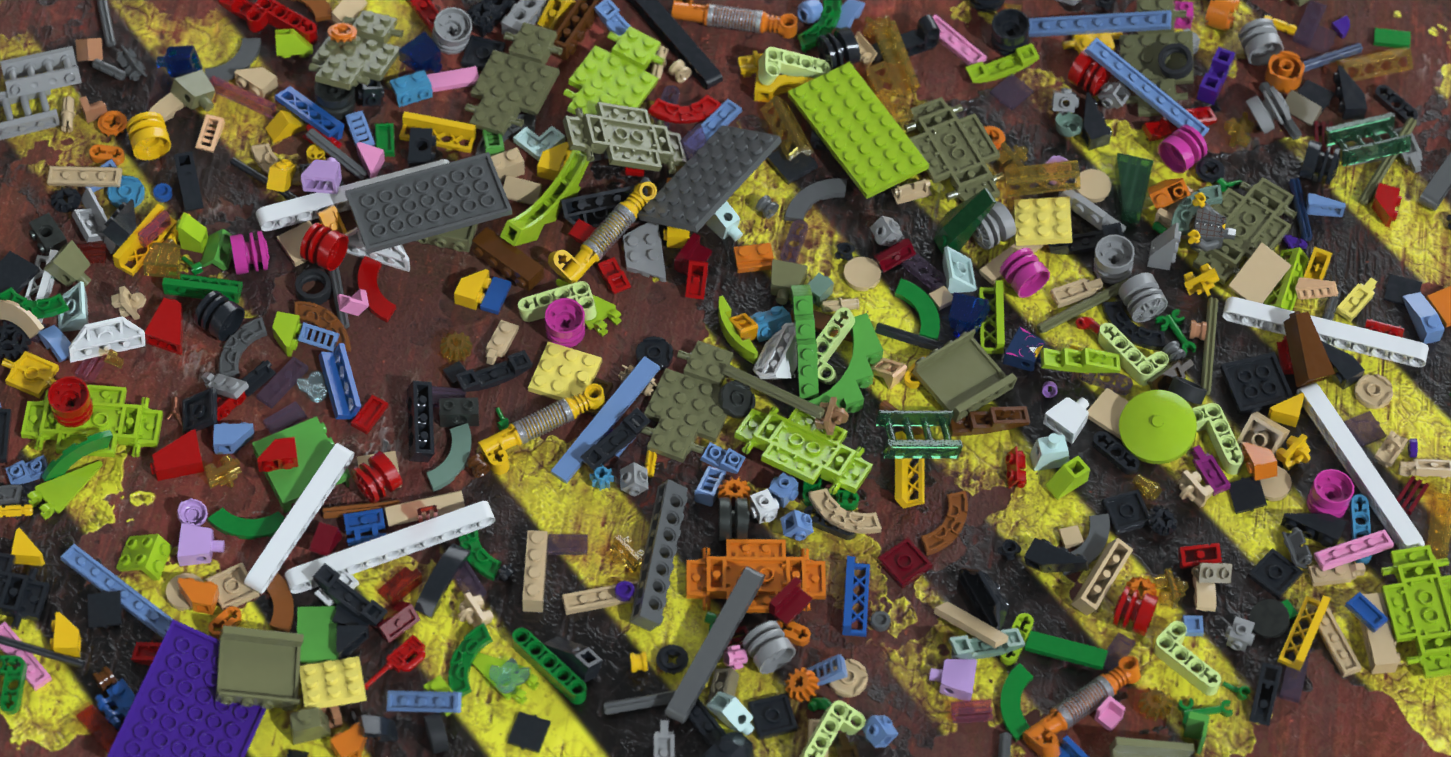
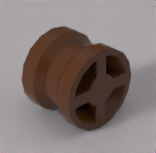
M482 454L472 456L466 463L468 469L473 471L472 473L475 478L485 476L491 469L490 464L485 462V457Z
M107 666L103 667L101 672L92 674L93 680L102 692L106 690L107 686L117 683L113 673Z

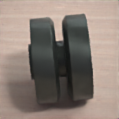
M316 82L314 86L316 105L338 120L344 119L346 115L354 112L356 108L354 86L350 90Z
M719 498V541L731 539L732 529H735V539H747L749 528L747 498H736L734 510H732L730 498Z

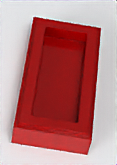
M371 395L351 421V426L368 434L389 407L388 402Z

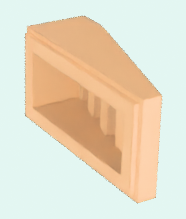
M206 114L195 146L196 149L214 153L225 125L224 118ZM209 125H216L217 128L210 127ZM207 130L214 131L215 134L208 133ZM204 137H212L213 140L205 139ZM202 142L210 143L211 146L208 147L201 144Z
M1299 277L1295 288L1298 299L1338 296L1335 281Z

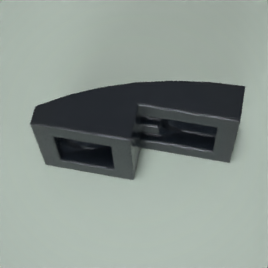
M360 716L359 724L362 737H377L378 741L398 740L395 721L379 716Z

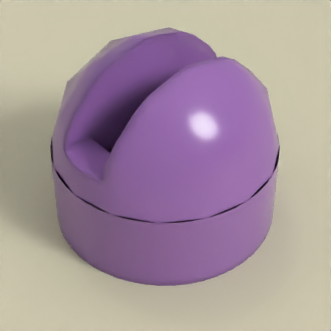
M1053 381L1043 384L1042 393L1045 397L1052 398L1056 396L1057 385ZM1048 386H1052V392H1048Z

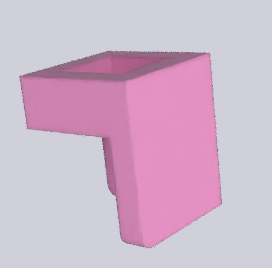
M359 289L352 297L343 294L337 296L339 311L359 316L369 307L366 290Z
M1109 696L1097 709L1095 721L1111 732L1123 719L1125 707Z

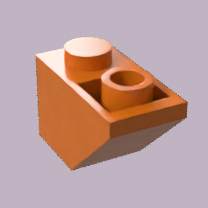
M1183 178L1163 180L1148 188L1156 210L1191 195Z
M1247 442L1242 443L1243 463H1246L1247 472L1252 474L1255 481L1277 476V460L1271 449Z
M178 578L179 590L192 610L213 615L219 597L218 585L210 581L200 582L192 578Z
M357 722L350 729L343 733L339 732L330 739L331 749L336 757H362L367 737H362L360 724Z

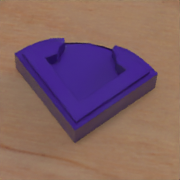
M1345 16L1332 22L1331 27L1341 38H1344L1349 31L1350 20Z
M1285 235L1282 239L1287 249L1300 247L1303 250L1308 246L1303 239L1292 237V235Z

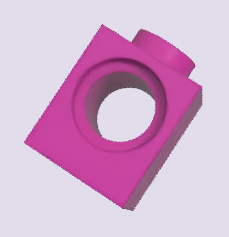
M1175 1L1174 8L1176 11H1187V17L1176 18L1175 29L1189 28L1191 30L1193 2Z

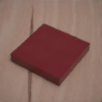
M908 537L877 557V562L901 589L933 567V564Z

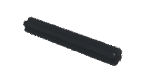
M878 323L875 332L931 351L936 348L941 349L946 344L883 323Z

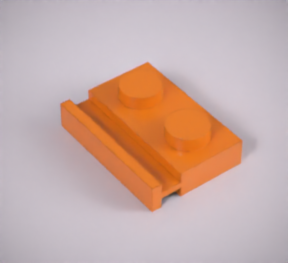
M771 243L734 247L738 273L772 269L774 257Z

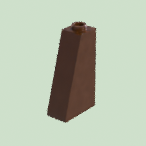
M1309 311L1291 313L1289 315L1290 318L1283 323L1296 386L1301 387L1313 382L1324 381L1334 375L1335 372Z

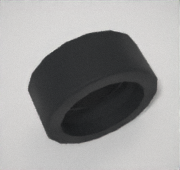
M1169 44L1160 51L1158 56L1160 71L1169 79H1182L1189 75L1193 69L1192 53L1183 44ZM1181 53L1186 57L1187 61L1181 69L1171 70L1166 67L1165 59L1171 54Z
M309 269L300 273L295 281L297 298L300 301L312 302L317 305L325 303L331 296L332 291L329 276L319 269ZM309 281H319L324 284V289L317 294H307L303 292L302 287Z
M1178 376L1173 377L1168 388L1170 392L1199 405L1202 404L1207 393L1205 388Z
M440 713L424 716V724L432 752L436 754L449 750V742Z

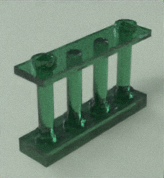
M1391 112L1326 127L1324 143L1326 146L1337 144L1343 151L1341 165L1348 166L1410 151L1412 136L1410 134L1403 136L1397 134L1394 130L1395 115ZM1388 133L1391 138L1382 140L1379 134ZM1371 137L1374 142L1366 144L1362 138ZM1354 140L1358 145L1349 148L1345 142Z
M879 410L875 426H885L888 436L883 450L884 458H959L963 447L962 441L952 440L948 428L954 412L944 410ZM893 426H903L907 440H896ZM911 426H922L925 440H915ZM930 426H940L944 440H933Z

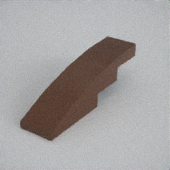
M1027 406L990 407L988 411L969 412L968 416L956 423L950 416L948 418L951 437L987 434L1030 424Z

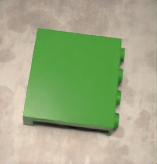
M317 416L252 443L253 452L256 458H258L275 439L295 437L299 467L277 469L271 472L263 471L284 513L291 511V504L297 502L335 446L332 438H328L326 435L327 429L323 422L320 423ZM348 468L336 485L344 482L346 487H349L351 475Z

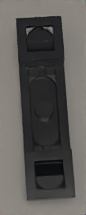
M1118 222L1102 225V230L1072 235V243L1048 245L1052 254H1081L1095 251L1097 243L1103 237L1108 235H1124L1121 223Z
M523 350L507 356V361L476 372L470 369L456 374L455 378L463 392L479 391L512 380L533 367V364L526 351Z
M637 407L623 419L619 426L597 445L594 444L580 458L592 471H595L596 468L607 463L637 437L650 423V420Z
M454 543L447 549L422 589L414 608L415 611L431 619L433 618L441 604L442 596L458 569H462L471 551Z
M324 563L312 577L317 585L348 613L370 625L376 626L388 611L373 599L369 602L340 580L341 575Z

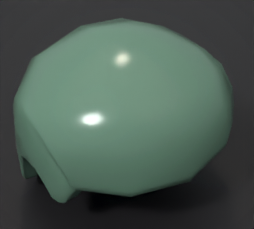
M1068 111L1065 115H1061L1059 112L1055 117L1056 130L1063 137H1074L1083 130V120L1077 114H1072Z

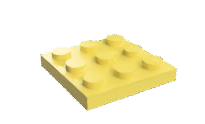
M1070 197L1014 200L1016 246L1072 243Z
M548 342L528 386V391L555 400H561L565 397L573 398L575 395L578 397L579 393L582 395L585 388L593 383L602 363V358Z
M359 656L300 666L306 710L316 707L326 708L367 701Z

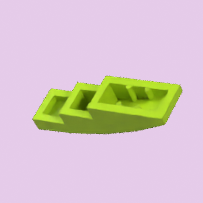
M1043 348L1040 351L1041 368L1077 373L1120 372L1119 354L1084 348L1082 351L1064 348L1062 351Z

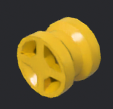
M316 144L308 147L306 151L308 163H312L314 160H326L325 151Z
M646 651L640 654L629 653L631 673H636L637 670L647 672Z

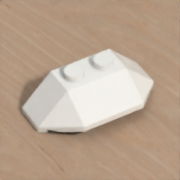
M357 227L345 234L349 240L348 254L361 258L367 256L384 265L407 272L410 271L409 257L402 245L367 254Z
M123 316L86 324L69 346L70 363L144 347L145 332Z
M785 323L781 327L782 329L765 343L753 368L754 373L760 379L792 378L797 367L794 323Z

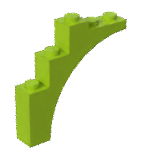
M572 150L567 162L550 187L525 212L507 220L500 237L513 246L536 241L544 224L556 221L562 208L561 200L577 197L581 188L579 183L590 162L587 161L586 153Z

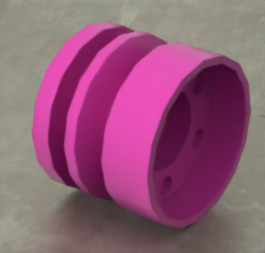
M1182 125L1158 145V152L1164 164L1178 174H1183L1194 163L1207 155L1208 151L1207 144L1202 135L1189 125Z
M257 231L258 240H254L253 233L250 232L248 242H245L242 234L230 236L236 275L249 273V264H253L255 271L258 272V263L261 262L263 270H268L269 253L262 231Z
M1022 248L1014 252L1000 267V274L1008 284H1011L1012 289L1020 298H1026L1035 294L1050 278L1049 270L1042 262H1038V257L1034 255L1030 248Z
M560 298L548 305L545 311V329L548 340L568 348L574 347L582 341L585 335V312L577 301L570 298Z
M1334 469L1323 470L1317 474L1307 496L1309 511L1317 514H1331L1337 518L1343 517L1354 494L1352 480L1345 473Z

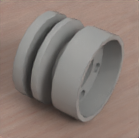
M456 7L446 8L439 12L432 31V42L439 51L449 55L458 54L467 47L472 31V20L469 15Z
M1268 18L1255 19L1244 25L1238 33V38L1248 61L1254 66L1267 65L1273 54L1276 55L1280 51H1284V46L1279 35H1277L1278 33L1273 21Z
M1274 86L1269 88L1273 95L1269 97L1266 91H1263L1264 101H1261L1257 95L1246 101L1264 135L1275 129L1273 120L1276 119L1282 125L1284 122L1280 116L1284 115L1287 121L1292 119L1285 99Z
M996 201L972 236L981 248L989 250L993 246L998 245L1000 241L1004 242L1016 234V225L1006 206Z
M1108 235L1097 243L1093 263L1094 273L1097 278H1100L1104 283L1116 284L1130 277L1135 255L1134 246L1131 241L1124 236Z
M1141 273L1131 277L1121 285L1118 291L1124 305L1127 306V310L1135 322H1145L1157 317L1165 310L1168 304L1162 290L1159 289V285L1151 273Z
M776 621L765 622L750 631L742 642V646L748 655L753 658L754 664L762 674H769L781 669L796 653V649L790 640L785 637L784 631Z

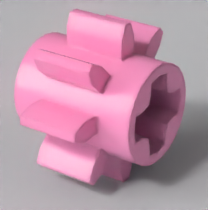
M740 645L727 647V651L723 653L724 664L734 670L744 668L743 664L747 663V652L745 649H740Z

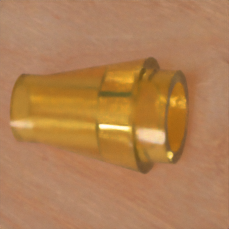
M1141 474L1134 477L1133 483L1146 499L1155 500L1161 494L1162 488L1159 483Z

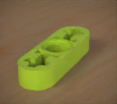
M1021 613L1016 617L1012 628L1019 629L1025 643L1030 630L1033 628V617L1030 614ZM1027 621V624H1025L1023 631L1020 630L1021 623ZM1023 647L1014 650L1009 658L1006 657V654L1000 655V661L1008 666L1015 664Z

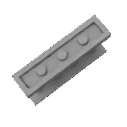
M73 46L0 61L4 80H8L5 81L9 98L82 83Z
M46 90L9 98L7 91L0 92V107L3 106L7 121L0 123V140L60 126L57 110H50L46 97L51 95V91ZM39 98L43 112L32 115L28 100ZM21 102L25 117L14 119L10 105Z

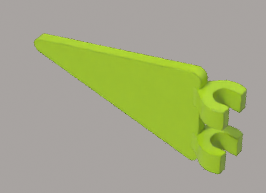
M561 279L556 280L558 287L569 285V283ZM592 294L597 315L592 320H585V325L589 330L594 328L603 337L608 333V330L605 329L607 324L603 320L608 317L614 325H618L622 321L619 318L621 313L616 310L614 304Z
M102 461L94 462L35 486V491L27 495L30 499L28 503L35 507L43 499L46 503L40 506L39 509L41 510L40 515L45 520L50 518L54 512L61 513L103 466Z
M478 653L472 663L506 700L512 697L517 703L523 705L527 697H525L526 692L520 689V686L525 683L532 690L539 686L537 682L538 677L531 674L530 668L482 653Z

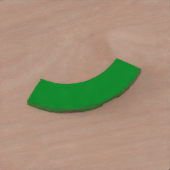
M823 0V11L818 23L797 35L803 52L817 46L816 39L818 36L831 33L834 30L841 15L842 0Z
M901 278L895 292V297L904 300L917 311L920 320L919 335L937 341L940 319L935 304L920 287Z
M12 287L0 293V300H10L20 304V307L26 311L29 310L37 319L53 317L70 310L60 293L50 298L38 299L37 301L27 300V298L19 295Z
M107 430L87 437L88 440L78 445L74 443L63 450V455L56 461L53 459L42 475L44 482L64 475L75 462L97 450L108 448L113 436L111 431Z
M223 507L207 518L208 523L218 531L246 540L274 536L285 520V517L279 511L264 518L245 519L232 515Z
M478 530L459 536L460 546L471 551L467 562L479 574L494 581L497 571L502 566V562L490 556L482 548Z
M484 623L475 627L464 637V640L455 649L450 660L448 685L453 692H462V697L472 692L469 673L475 657L485 646L493 642Z
M1021 663L1009 673L1000 696L1003 724L1015 742L1021 739L1022 733L1030 728L1021 710V696L1026 686L1033 680V676Z

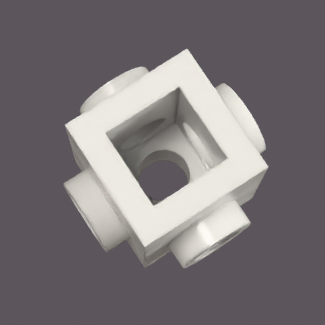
M768 489L750 495V513L753 518L757 519L759 524L771 522L777 517L779 504L776 498H772Z

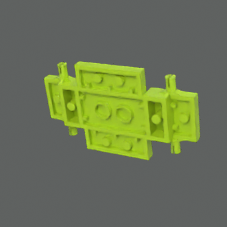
M630 26L621 36L610 31L607 38L617 42L612 48V52L609 53L595 45L569 79L568 84L580 91L575 93L567 88L564 91L563 95L572 99L567 111L576 115L575 109L580 107L583 109L584 115H597L595 106L598 102L639 108L658 83L659 78L645 70L652 61L660 66L664 63L665 59L656 55L661 42Z
M87 385L93 403V414L85 424L78 427H65L55 420L48 400V390L45 391L44 400L38 402L27 401L21 437L35 439L34 449L37 451L38 449L39 451L43 449L44 440H56V454H63L62 451L74 443L78 445L88 440V436L110 430L113 435L108 448L97 450L86 456L115 458L117 443L119 445L133 446L131 455L137 458L140 457L141 447L158 448L163 410L148 408L150 401L148 397L146 399L142 397L141 405L125 404L126 387Z
M774 406L768 413L752 408L736 430L734 438L746 443L742 448L744 453L749 454L753 447L764 451L761 461L812 485L821 474L820 478L832 483L829 492L831 494L833 492V495L837 493L840 487L855 494L872 470L873 464L861 458L865 452L863 447L859 446L856 450H853L842 444L847 436V430L835 426L833 435H827L825 429H816V417L796 408L788 419L778 415L779 410L777 407L775 409Z
M1430 545L1391 551L1390 555L1393 565L1381 568L1382 576L1394 574L1398 583L1382 586V592L1396 643L1416 640L1417 655L1406 657V664L1419 663L1425 679L1451 675V575L1441 576L1438 568L1449 566L1448 557L1436 559L1432 554Z

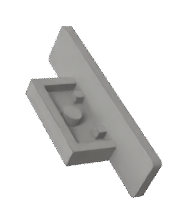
M90 187L86 188L81 198L86 209L74 210L72 216L86 242L104 241L110 254H113L118 246L102 233L106 228L104 224L108 219L96 195Z
M1067 187L1058 196L1070 197V210L1099 230H1102V225L1119 222L1070 187ZM1121 223L1122 231L1124 232L1126 226Z

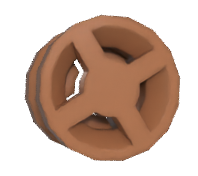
M1191 320L1189 339L1199 338L1204 341L1207 322L1197 323L1195 320Z

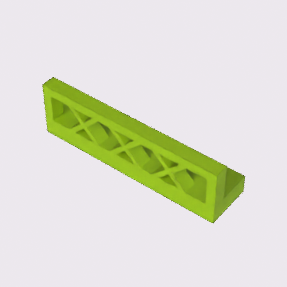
M1300 247L1281 250L1279 256L1284 260L1286 256L1291 255L1287 260L1291 267L1265 299L1264 304L1293 311L1297 298L1295 288L1299 277H1304L1309 261L1308 256ZM1282 283L1281 287L1275 291L1276 287ZM1277 298L1276 303L1271 304V302Z
M996 280L994 288L979 287L980 346L987 354H1003L1005 345L1003 280ZM983 293L994 294V298L989 302L983 297ZM987 308L994 311L990 318L984 313ZM987 324H991L995 330L989 333L984 327ZM990 339L995 343V348L984 347V343Z

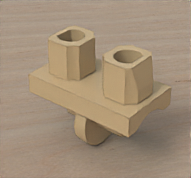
M125 286L119 287L120 293L111 296L113 307H119L120 315L123 317L131 315L134 320L140 319L137 309L142 308L146 303L145 296L142 293L131 294Z
M1391 430L1374 458L1382 466L1391 467L1408 443V439L1400 437Z
M1186 470L1178 481L1179 488L1182 490L1179 496L1182 500L1189 498L1201 508L1205 505L1207 499L1212 496L1214 489L1210 485L1202 486L1200 484L1202 478L1197 471L1190 473Z
M470 592L465 593V599L460 603L459 607L461 612L458 615V619L460 622L467 621L474 628L482 623L485 625L491 623L494 615L490 610H481L484 605L481 595L472 596Z

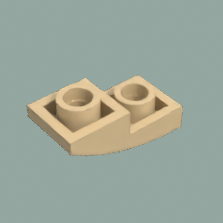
M169 93L158 101L149 112L161 114L166 122L174 117L176 111L186 107V105L172 93Z
M1193 575L1192 579L1195 588L1193 599L1196 610L1215 612V583H1198V578Z

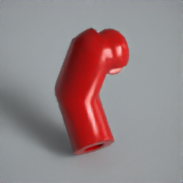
M1080 317L1075 321L1078 329H1091L1096 335L1099 334L1101 325L1093 318Z

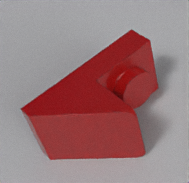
M689 260L685 297L704 300L708 277V262Z

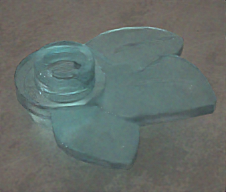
M320 371L311 372L309 379L298 378L297 380L298 388L302 392L307 393L313 402L323 401L328 394L324 375Z
M511 658L502 667L492 665L489 675L491 680L496 683L499 692L510 693L517 685L527 681L530 669H519L517 662Z

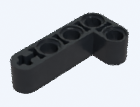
M925 15L919 19L917 29L872 44L871 46L878 53L873 60L875 65L878 67L936 47L939 43L940 29L931 15Z

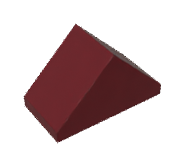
M319 522L309 551L328 556L342 539L339 528Z

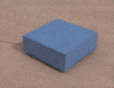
M1182 615V623L1187 628L1185 636H1203L1202 615Z

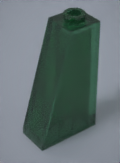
M1117 153L1115 174L1121 220L1139 224L1153 160Z

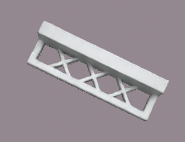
M50 249L49 256L37 255L35 265L39 267L40 271L29 282L25 295L27 300H32L30 297L36 292L38 293L35 301L50 298L55 277L42 270L40 263L47 262V265L58 253V250ZM42 277L40 285L37 286L35 280Z

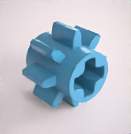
M604 465L596 468L594 474H590L592 487L596 486L600 491L605 488L609 489L610 482H614V476L611 475L612 469H607Z

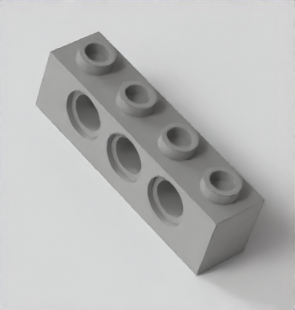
M520 0L517 4L515 3L511 12L507 16L505 15L501 21L502 34L506 32L517 34L524 22L535 25L549 0Z

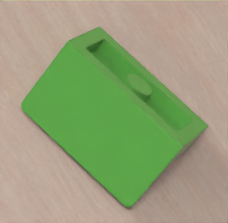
M221 229L209 235L201 261L202 267L214 264L223 271L229 269L233 255L230 240L232 234Z
M1190 711L1183 737L1199 740L1197 754H1201L1207 735L1210 715Z

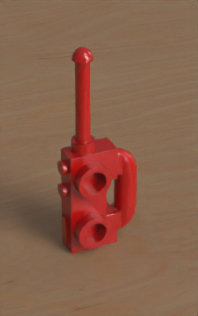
M414 635L409 637L397 649L395 648L393 653L387 655L385 666L364 684L365 690L388 669L391 670L393 668L398 673L400 671L409 672L413 670L426 656L425 645ZM412 655H416L410 662L406 663V660Z

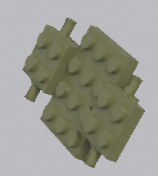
M1137 0L1135 12L1171 10V29L1137 31L1138 34L1120 35V57L1174 101L1188 100V92L1177 93L1176 84L1194 83V63L1190 74L1178 80L1165 77L1161 73L1158 63L1160 51L1172 43H1180L1187 46L1193 57V31L1175 32L1176 18L1187 17V11H1176L1174 0ZM1174 53L1165 59V65L1171 70H1177L1185 66L1187 60L1183 54ZM1137 94L1136 96H1129L1126 104L1137 103L1139 117L1163 116Z
M363 10L359 17L355 19L345 16L343 22L356 28V38L352 39V42L345 41L343 43L340 41L337 43L336 40H331L329 36L313 56L312 63L309 65V71L317 72L315 82L350 90L352 86L357 87L359 83L368 85L370 79L381 81L400 55L401 47L387 44L391 36L403 37V30L394 29L397 25V18Z
M524 22L517 34L508 32L504 34L505 40L513 41L508 50L509 54L493 50L471 91V96L481 99V102L478 106L469 103L465 106V111L474 113L469 122L470 124L476 125L478 129H484L488 132L504 136L511 125L520 127L524 125V120L517 118L520 111L535 116L538 115L560 73L558 68L546 65L551 53L561 55L563 50L561 47L553 46L557 37L556 31Z
M942 97L909 109L913 122L904 125L906 132L914 129L920 131L921 134L909 139L929 163V169L926 171L932 182L937 183L950 178L954 191L945 194L947 201L958 197L964 202L984 188L989 190L993 198L1000 197V191L996 186V182L1004 180L1005 176L1003 172L992 175L986 163L999 159L1000 153L975 113L958 119L956 113L963 111L961 104L951 107L945 103Z
M598 102L595 106L597 115H584L583 109L578 107L575 109L576 117L565 116L563 119L569 149L585 152L587 161H594L593 153L603 154L606 150L610 165L659 172L662 168L661 163L667 165L669 174H674L676 172L675 165L684 166L687 163L680 133L668 131L667 126H664L663 120L657 121L656 125L651 124L647 109Z
M1263 177L1253 186L1242 181L1239 188L1248 192L1245 196L1228 188L1222 195V204H1215L1212 207L1219 214L1227 218L1225 227L1236 229L1234 240L1224 238L1221 248L1207 252L1190 246L1191 249L1199 253L1193 262V267L1200 270L1199 268L1202 265L1208 263L1212 269L1215 268L1220 279L1218 282L1223 285L1230 277L1240 271L1239 266L1244 261V258H1250L1261 242L1271 250L1275 249L1291 228V224L1279 218V216L1286 214L1294 219L1297 212L1288 208L1294 195Z
M699 340L691 353L679 350L677 357L687 360L684 374L666 368L644 412L648 419L659 422L654 429L646 426L641 432L651 436L647 450L683 463L691 451L703 454L705 447L695 444L697 436L716 443L728 417L719 404L718 394L726 377L723 374V369L727 364L731 363L733 352Z

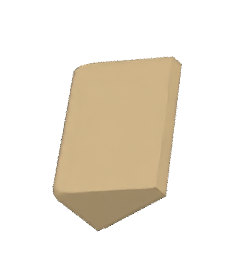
M341 0L332 11V21L344 23L345 16L355 19L365 8L367 1Z
M506 176L503 189L507 199L533 205L540 198L542 193L541 184Z

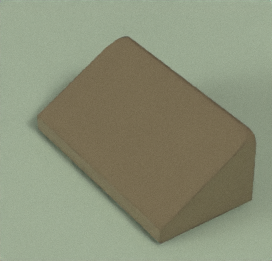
M1293 90L1289 92L1285 99L1290 114L1311 127L1322 113L1321 106Z
M733 668L715 669L707 704L719 691L732 696L735 695L739 674Z

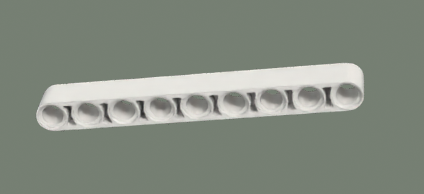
M338 443L335 444L246 576L244 581L246 586L260 594L264 593L350 465L355 455L353 451Z

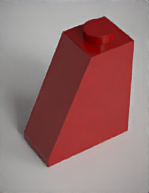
M163 298L145 330L146 344L178 355L182 354L183 310L181 303L175 299Z
M196 429L189 431L152 455L153 463H150L152 475L156 474L157 481L204 472Z

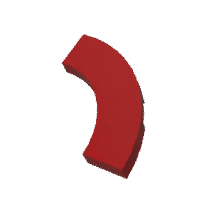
M708 94L689 106H679L657 98L648 109V114L670 123L689 124L707 119L722 104Z
M364 256L358 271V287L367 292L369 310L379 319L388 322L396 310V305L388 301L378 288L377 277L382 263Z

